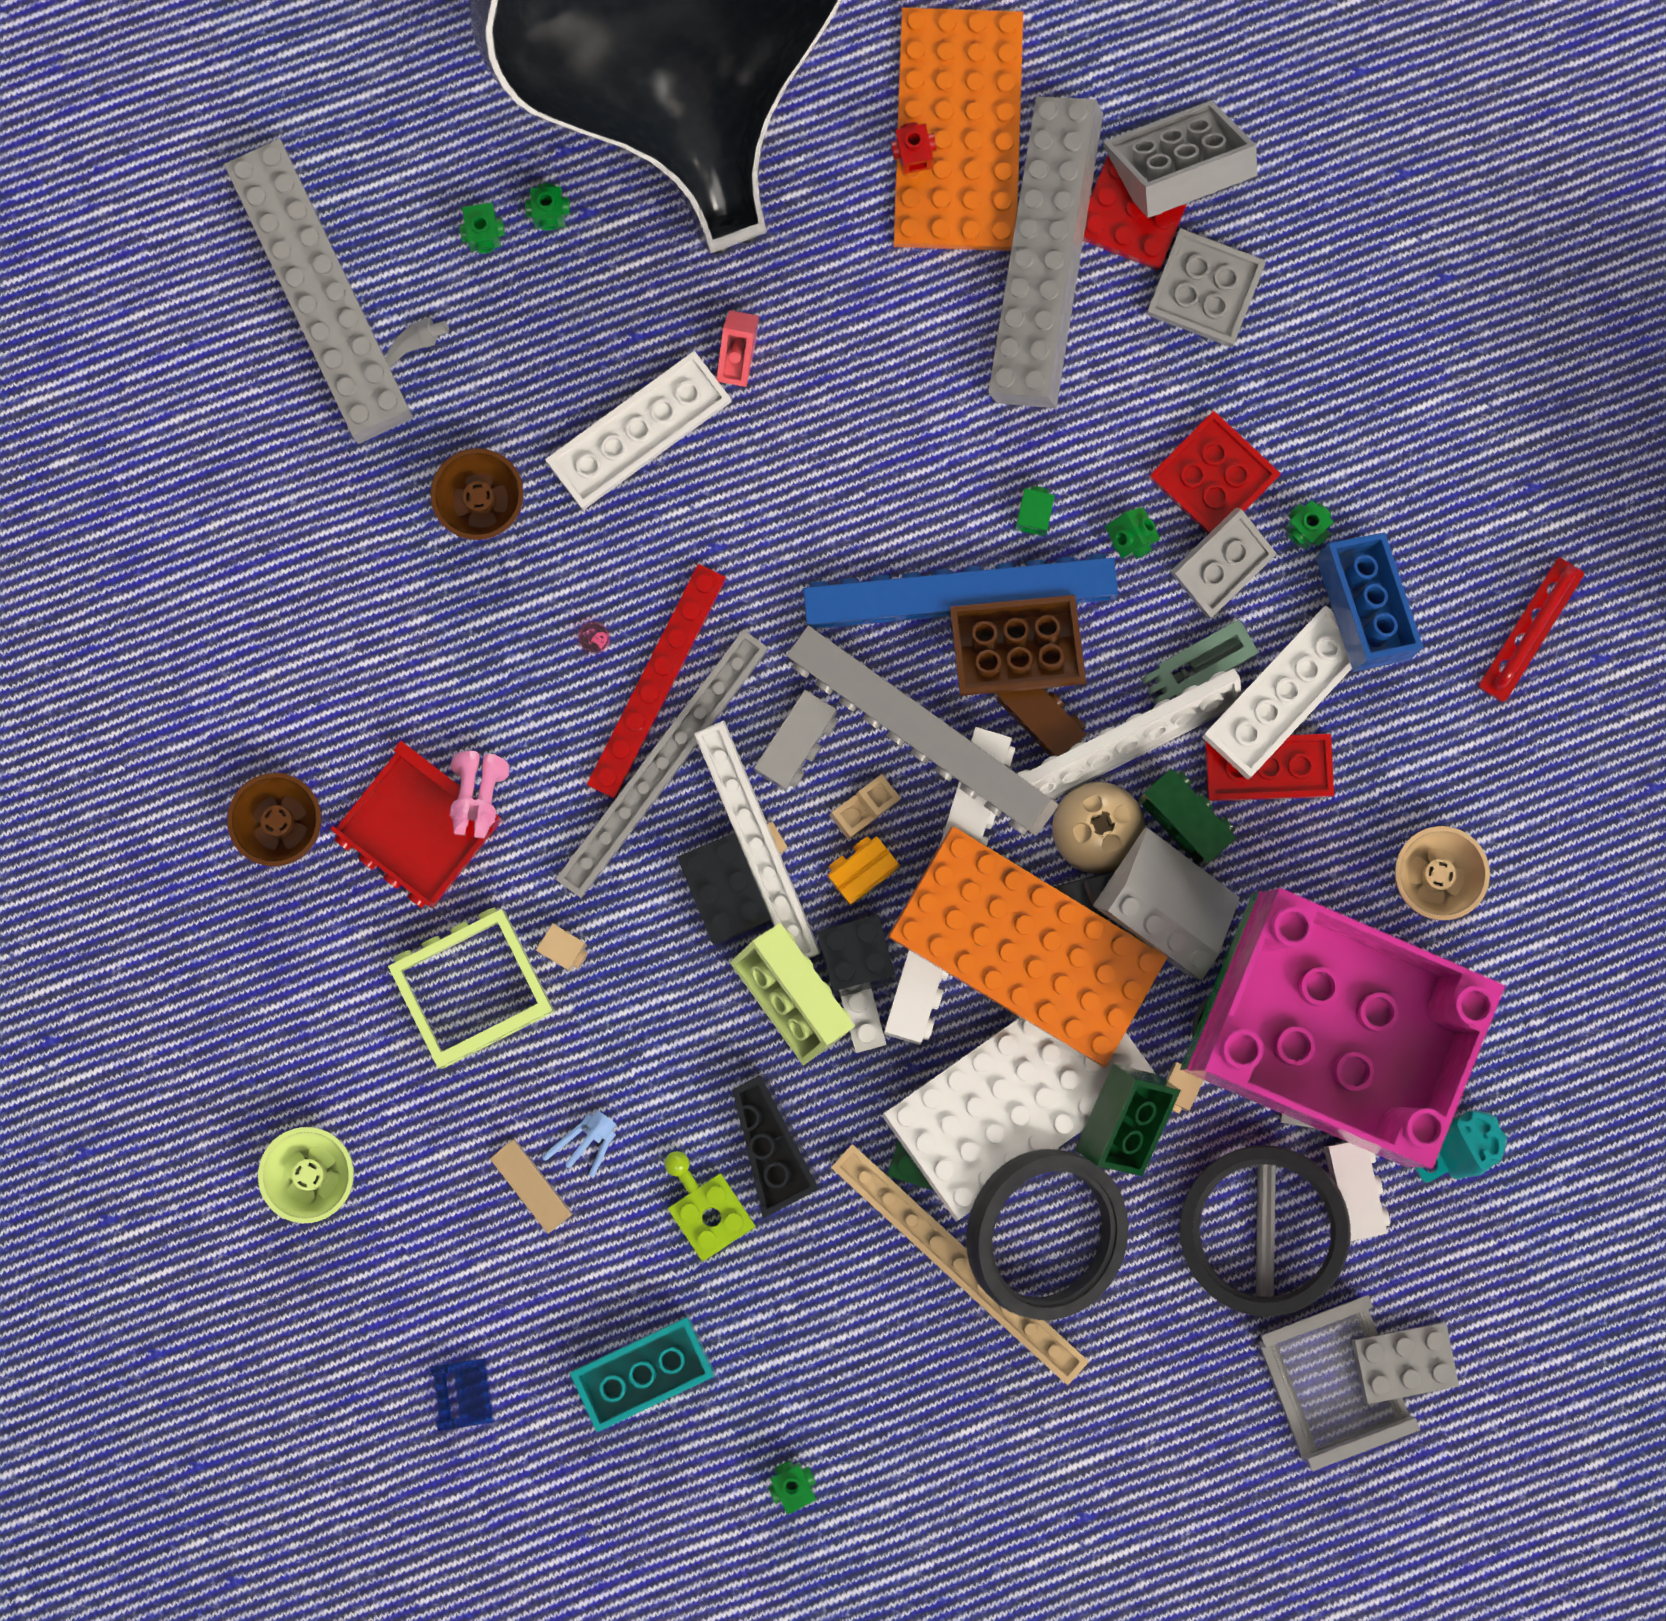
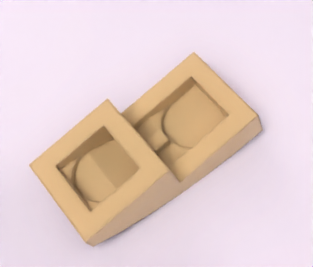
M881 774L859 790L856 795L832 811L829 816L849 840L895 805L901 798L883 774Z

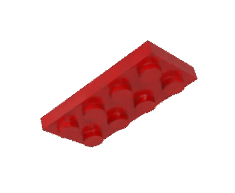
M1331 734L1290 735L1248 780L1205 741L1207 799L1209 801L1334 797Z

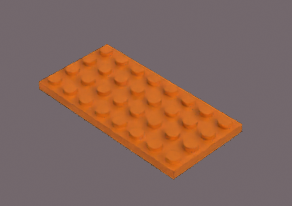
M902 8L898 129L910 122H916L918 125L926 123L928 134H934L937 151L932 152L934 158L933 169L905 175L902 174L900 161L897 159L894 247L1011 251L1018 212L1023 12Z
M954 826L950 827L887 936L1102 1067H1106L1167 959L1165 955Z

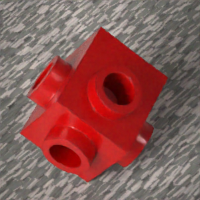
M910 122L902 125L900 129H896L895 141H890L893 159H899L902 174L933 169L934 158L932 152L937 151L934 134H928L926 123L918 125L916 122Z

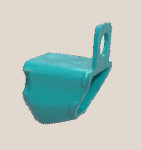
M1469 1110L1463 1115L1452 1119L1436 1159V1170L1433 1173H1429L1421 1167H1415L1421 1180L1425 1183L1433 1181L1446 1172L1457 1180L1480 1176L1502 1160L1507 1145V1136L1500 1129L1498 1120L1494 1115L1483 1111Z

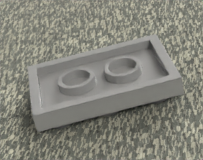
M1235 508L1170 573L1205 616L1212 618L1277 553L1243 510Z
M1446 1322L1351 1340L1364 1404L1459 1387Z

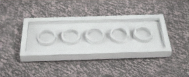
M693 351L545 460L580 508L584 510L732 401L697 353Z
M1325 605L1202 736L1247 780L1254 775L1352 669L1334 612Z

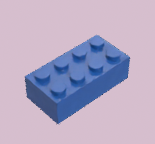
M1385 532L1328 543L1316 556V560L1353 672L1412 659L1424 647Z

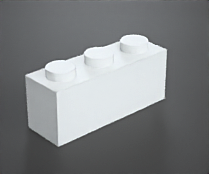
M1349 1142L1325 1146L1324 1151L1330 1177L1341 1191L1349 1212L1351 1225L1350 1241L1387 1234L1386 1226L1390 1225V1218L1387 1208L1381 1207L1379 1195L1383 1194L1382 1183L1379 1175L1374 1176L1372 1163L1376 1162L1375 1153Z

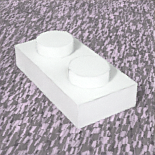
M867 989L842 996L843 1007L850 1015L851 1022L855 1026L850 1030L856 1053L886 1046L872 990Z

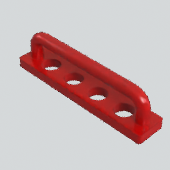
M1558 558L1554 562L1478 684L1480 690L1502 703L1508 699L1584 576L1582 570L1562 558ZM1551 583H1556L1553 590L1548 595V585ZM1535 609H1540L1538 614L1532 621V611ZM1518 635H1524L1520 643L1516 647V637ZM1502 661H1508L1507 664L1505 665V667L1503 668V670H1502L1501 673H1500V671H1499V665H1500V663H1501Z

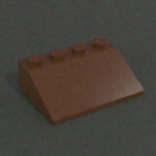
M1075 595L950 607L952 646L960 696L1086 684Z

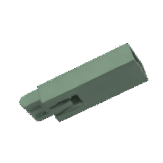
M1239 619L1159 663L1156 667L1157 670L1141 678L1143 684H1148L1152 680H1156L1157 684L1147 689L1149 695L1160 690L1163 692V695L1153 700L1156 705L1162 700L1178 697L1190 686H1199L1209 681L1218 672H1227L1257 656L1259 652ZM1189 662L1195 674L1178 683L1188 676L1185 668L1175 675L1171 671Z

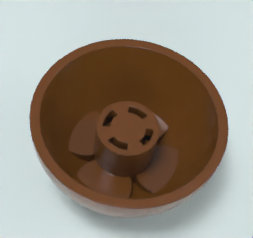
M473 448L454 454L437 470L431 485V504L440 523L451 533L468 540H487L504 533L516 521L523 505V484L517 469L503 455L488 449Z
M284 773L262 774L247 781L235 793L227 814L228 832L234 846L247 859L264 866H284L301 859L316 843L322 824L321 809L315 794L304 782Z

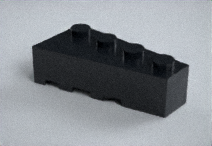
M766 1073L732 1089L741 1129L745 1137L748 1159L753 1171L756 1192H758L762 1218L824 1187Z

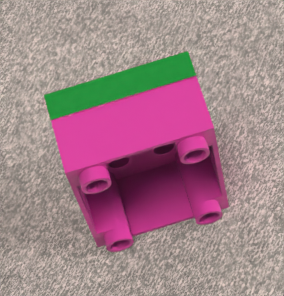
M1282 888L1266 892L1258 891L1252 893L1180 1070L1402 1166L1433 1169L1506 985Z

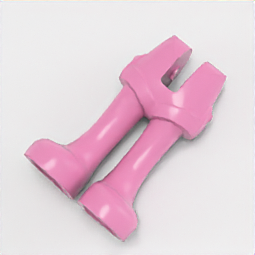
M476 751L460 752L453 756L450 765L452 771L456 775L461 776L458 800L452 803L449 814L453 820L454 834L465 836L466 826H468L469 820H473L475 828L474 837L485 838L496 818V810L492 806L494 786L496 782H501L509 776V764L495 754L488 753L484 756L478 799L474 800V783L480 755Z

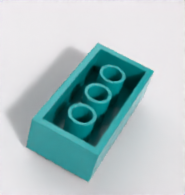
M687 1316L573 1370L570 1375L596 1432H599L713 1378L716 1373L690 1316Z

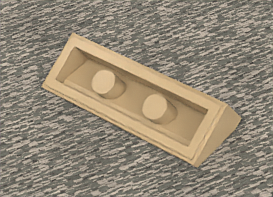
M516 1139L511 1140L490 1158L548 1234L573 1215L572 1211Z

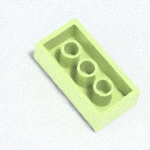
M781 923L754 939L730 962L802 1065H805L827 1050L855 1027L851 1022L848 1012L839 1005L832 995L830 987L821 980L814 970L810 959L803 955L796 945L793 935L785 930Z

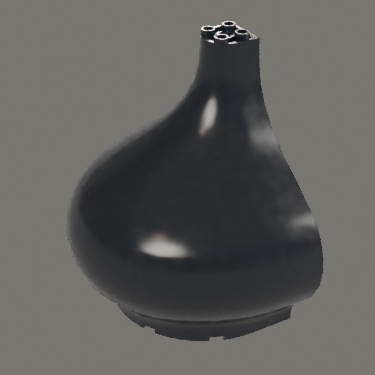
M471 0L470 14L473 37L484 64L502 89L517 104L540 118L584 135L620 146L650 161L664 172L679 189L690 211L701 245L710 254H719L728 251L732 245L740 242H753L759 238V235L767 233L758 183L761 146L771 116L785 89L826 29L842 0Z

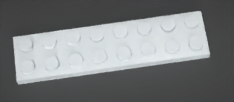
M1234 668L1227 672H1218L1209 681L1199 686L1193 685L1188 687L1178 697L1172 700H1162L1152 710L1144 714H1134L1124 724L1116 728H1107L1101 731L1096 738L1088 742H1079L1072 746L1068 752L1060 756H1051L1044 760L1040 766L1032 770H1023L1018 775L1053 800L1224 714L1241 695L1240 677Z

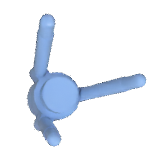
M598 1110L592 1116L587 1114L584 1120L542 1156V1159L548 1160L586 1128L584 1132L587 1134V1137L566 1163V1167L571 1168L593 1139L598 1143L604 1139L589 1172V1175L594 1177L610 1142L616 1136L612 1130L617 1124Z

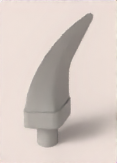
M428 317L405 329L393 342L385 359L389 367L391 368L407 352L434 346L439 335L449 333L447 322L442 321L434 324L432 318Z

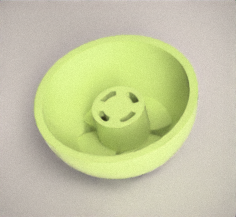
M313 1127L292 1129L278 1136L265 1150L258 1169L259 1188L267 1205L277 1215L297 1223H313L334 1214L347 1200L354 1181L353 1162L343 1143L334 1135Z

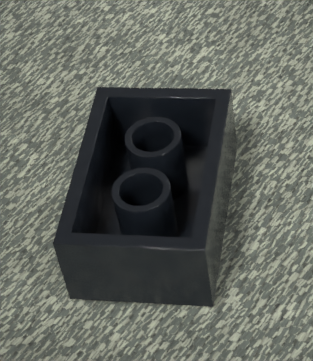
M735 833L677 856L714 947L772 923Z

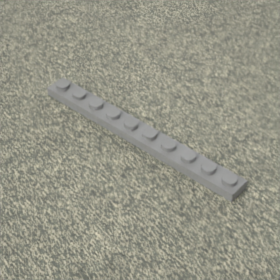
M745 630L740 633L557 876L556 880L581 899L698 745L694 733L713 725L769 650L767 646Z

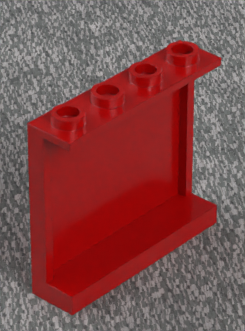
M400 741L393 749L395 754L340 824L337 827L332 826L330 830L337 835L334 841L344 849L349 851L353 847L360 852L361 856L358 859L367 867L374 870L378 866L386 873L383 879L394 888L398 889L402 885L411 893L407 898L420 908H423L426 904L433 909L503 820L496 814L495 822L490 826L485 838L474 837L475 828L473 820H469L465 836L454 834L453 820L449 814L452 803L458 800L460 786L404 742Z

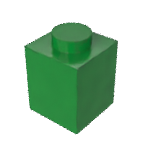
M1032 486L1031 489L1025 488L1015 531L1045 537L1055 495L1050 494L1048 489L1039 486Z

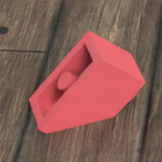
M729 310L722 332L716 379L718 382L747 387L757 338L758 315Z

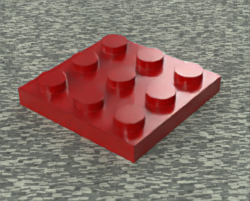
M1107 156L1089 200L1083 241L1160 271L1187 204L1147 218L1133 202L1111 159Z
M1213 410L1150 474L1149 479L1209 534L1235 508L1242 509L1245 512L1276 481L1281 473Z

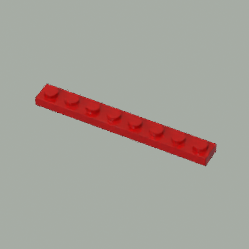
M700 564L697 565L587 783L588 787L613 799L617 798L726 581L725 576Z

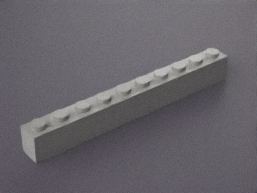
M809 625L786 655L795 662L792 666L795 671L805 678L810 674L818 679L815 683L816 686L829 695L833 691L841 695L842 697L839 702L852 712L859 708L866 713L862 718L876 729L880 725L884 726L889 730L886 736L902 747L905 742L913 747L910 753L924 764L928 760L938 765L934 771L949 782L953 777L962 783L959 787L960 790L973 799L977 795L981 796L987 801L984 807L996 816L1000 817L1002 813L1006 814L1011 818L1008 824L1024 835L1028 830L1037 836L1059 806L1046 794Z

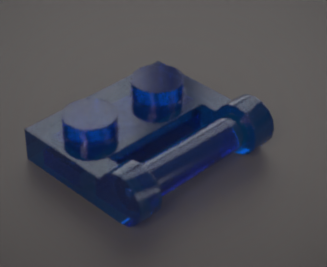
M486 1358L429 1366L430 1376L434 1378L439 1420L436 1421L437 1431L495 1422ZM454 1373L460 1413V1417L452 1418L446 1378V1374Z

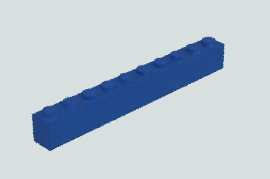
M1094 554L1088 556V560L1075 561V557H1063L1057 559V563L1044 564V560L1028 561L1026 566L1013 567V563H1002L995 565V569L983 570L982 566H971L964 568V572L952 573L951 569L935 570L933 575L921 576L920 572H909L902 574V578L890 579L889 575L874 576L868 582H859L858 578L843 579L837 585H828L826 581L809 583V587L803 588L807 626L809 625L813 629L947 617L950 616V607L1068 595H1075L1076 604L1116 600L1118 588L1114 557L1106 558V554Z

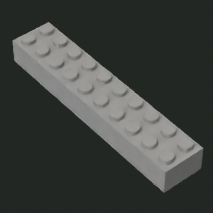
M1036 96L988 391L998 404L1057 408L1103 112L1096 99Z
M279 138L225 163V168L357 444L414 419L281 139Z

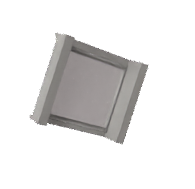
M1369 1295L1260 1335L1261 1339L1257 1340L1302 1461L1309 1464L1311 1471L1420 1431L1416 1418L1409 1416L1403 1398L1372 1404H1364L1351 1340L1378 1335L1369 1309L1373 1308Z

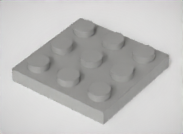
M1180 228L1146 315L1232 348L1266 261Z

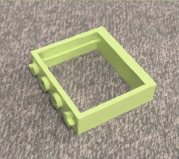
M495 907L488 909L478 915L479 921L468 925L467 922L458 924L450 929L451 935L441 940L439 936H435L422 943L423 949L413 954L408 950L393 958L395 963L388 966L439 1069H444L555 1012L503 909L498 911ZM499 924L538 1004L442 1052L403 971Z

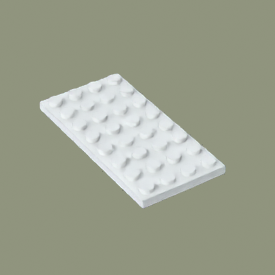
M1020 1017L882 1114V1117L955 1221H958L970 1213L981 1188L1002 1165L1030 1151L1057 1149L1084 1130L1113 1063L1154 1074L1155 1072L1126 1032L1107 1066L1102 1067Z

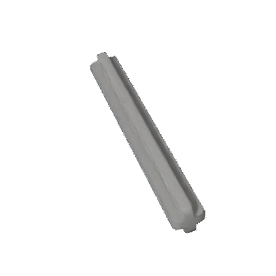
M1258 1165L1256 1296L1263 1297L1274 1296L1275 1165Z

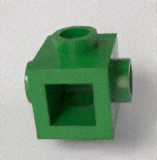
M544 183L538 185L537 188H530L531 199H525L527 218H532L535 229L551 231L566 227L565 215H570L569 196L563 195L561 186Z
M493 203L462 207L465 224H459L462 242H468L471 252L476 251L479 254H487L493 252L495 248L502 247L500 237L505 236L502 217L497 218Z
M1313 500L1306 506L1300 503L1288 515L1291 520L1285 527V530L1288 532L1287 535L1297 546H1302L1305 550L1314 543L1319 547L1331 535L1328 529L1334 523L1331 519L1332 515L1320 503L1316 504ZM1307 518H1308L1315 526H1310V525H1308V523H1307Z
M1144 507L1127 511L1104 526L1112 540L1114 549L1119 553L1121 559L1133 555L1136 559H1139L1152 551L1151 545L1160 540L1155 524L1147 515Z
M791 1460L774 1468L776 1474L771 1476L772 1485L768 1486V1489L775 1504L781 1502L787 1515L817 1500V1496L812 1488L817 1483L809 1466L803 1468L800 1462L793 1465ZM789 1481H794L798 1484V1487L790 1489L786 1484Z

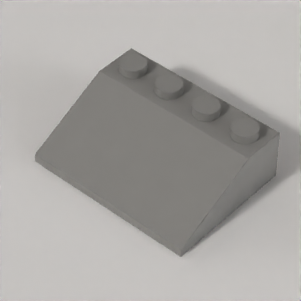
M1212 100L1103 141V146L1130 197L1147 218L1159 215L1180 205L1188 204L1190 201L1214 194L1219 190L1257 176L1256 144Z
M1145 827L1093 907L1131 935L1167 957L1166 960L1184 974L1203 980L1220 954L1240 897L1149 828Z

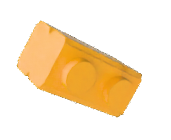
M868 836L853 847L856 852L848 859L841 856L828 866L831 870L827 874L828 879L849 906H852L900 868L899 863L877 836L872 840Z

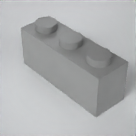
M804 690L754 767L755 773L787 792L790 786L796 788L805 773L801 768L807 760L812 762L819 753L822 746L818 742L823 734L829 736L837 725L838 720L834 718L837 714V709Z

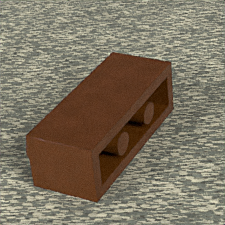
M1041 688L993 694V697L1050 757L1060 756L1068 752L1072 746L1081 742L1087 735L1083 731L1086 728L1083 722L1074 714L1069 716L1061 708L1064 706V703L1052 691L1048 694Z

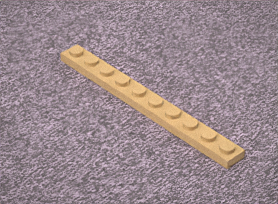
M853 1144L834 1163L831 1168L1065 1384L1069 1385L1088 1364L1089 1361L1046 1321L1030 1319L1011 1313L991 1299L980 1287L972 1273L967 1249Z

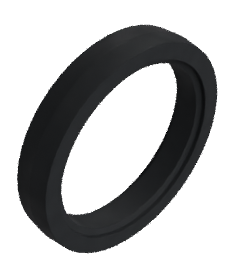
M1256 1145L1244 1147L1229 1152L1212 1162L1192 1184L1181 1212V1246L1193 1276L1201 1287L1218 1302L1233 1310L1249 1315H1286L1314 1303L1332 1287L1339 1277L1350 1248L1351 1225L1349 1212L1336 1183L1324 1169L1310 1158L1279 1146ZM1275 1165L1300 1175L1318 1192L1329 1215L1331 1226L1330 1245L1321 1268L1304 1286L1287 1294L1263 1297L1247 1294L1235 1289L1217 1275L1209 1264L1202 1248L1200 1220L1206 1200L1220 1181L1231 1173L1248 1166Z
M1040 1149L1011 1159L995 1171L986 1181L970 1211L966 1230V1249L968 1261L976 1281L983 1291L1002 1308L1022 1317L1047 1321L1065 1318L1082 1311L1094 1303L1106 1291L1117 1275L1124 1259L1129 1226L1123 1197L1117 1185L1104 1170L1078 1154L1056 1149ZM1049 1172L1075 1174L1092 1190L1101 1213V1237L1095 1257L1084 1274L1075 1283L1058 1293L1043 1297H1029L1018 1294L1003 1280L994 1259L993 1234L999 1213L1011 1194L1031 1178Z

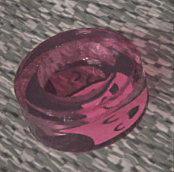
M589 622L580 629L578 640L586 652L599 654L608 647L610 634L602 623Z

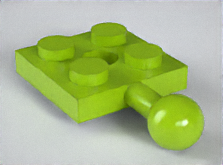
M674 1151L665 1158L664 1167L670 1175L679 1177L689 1194L668 1207V1210L703 1262L755 1228L756 1225L722 1173H719L699 1187L688 1170L690 1162L687 1155L680 1151ZM709 1208H715L721 1214V1220L715 1226L706 1225L702 1219L704 1211Z

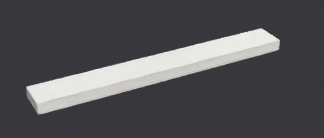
M725 721L695 732L694 735L773 925L776 926L781 923L785 930L793 935L796 945L804 956L811 958L821 953Z

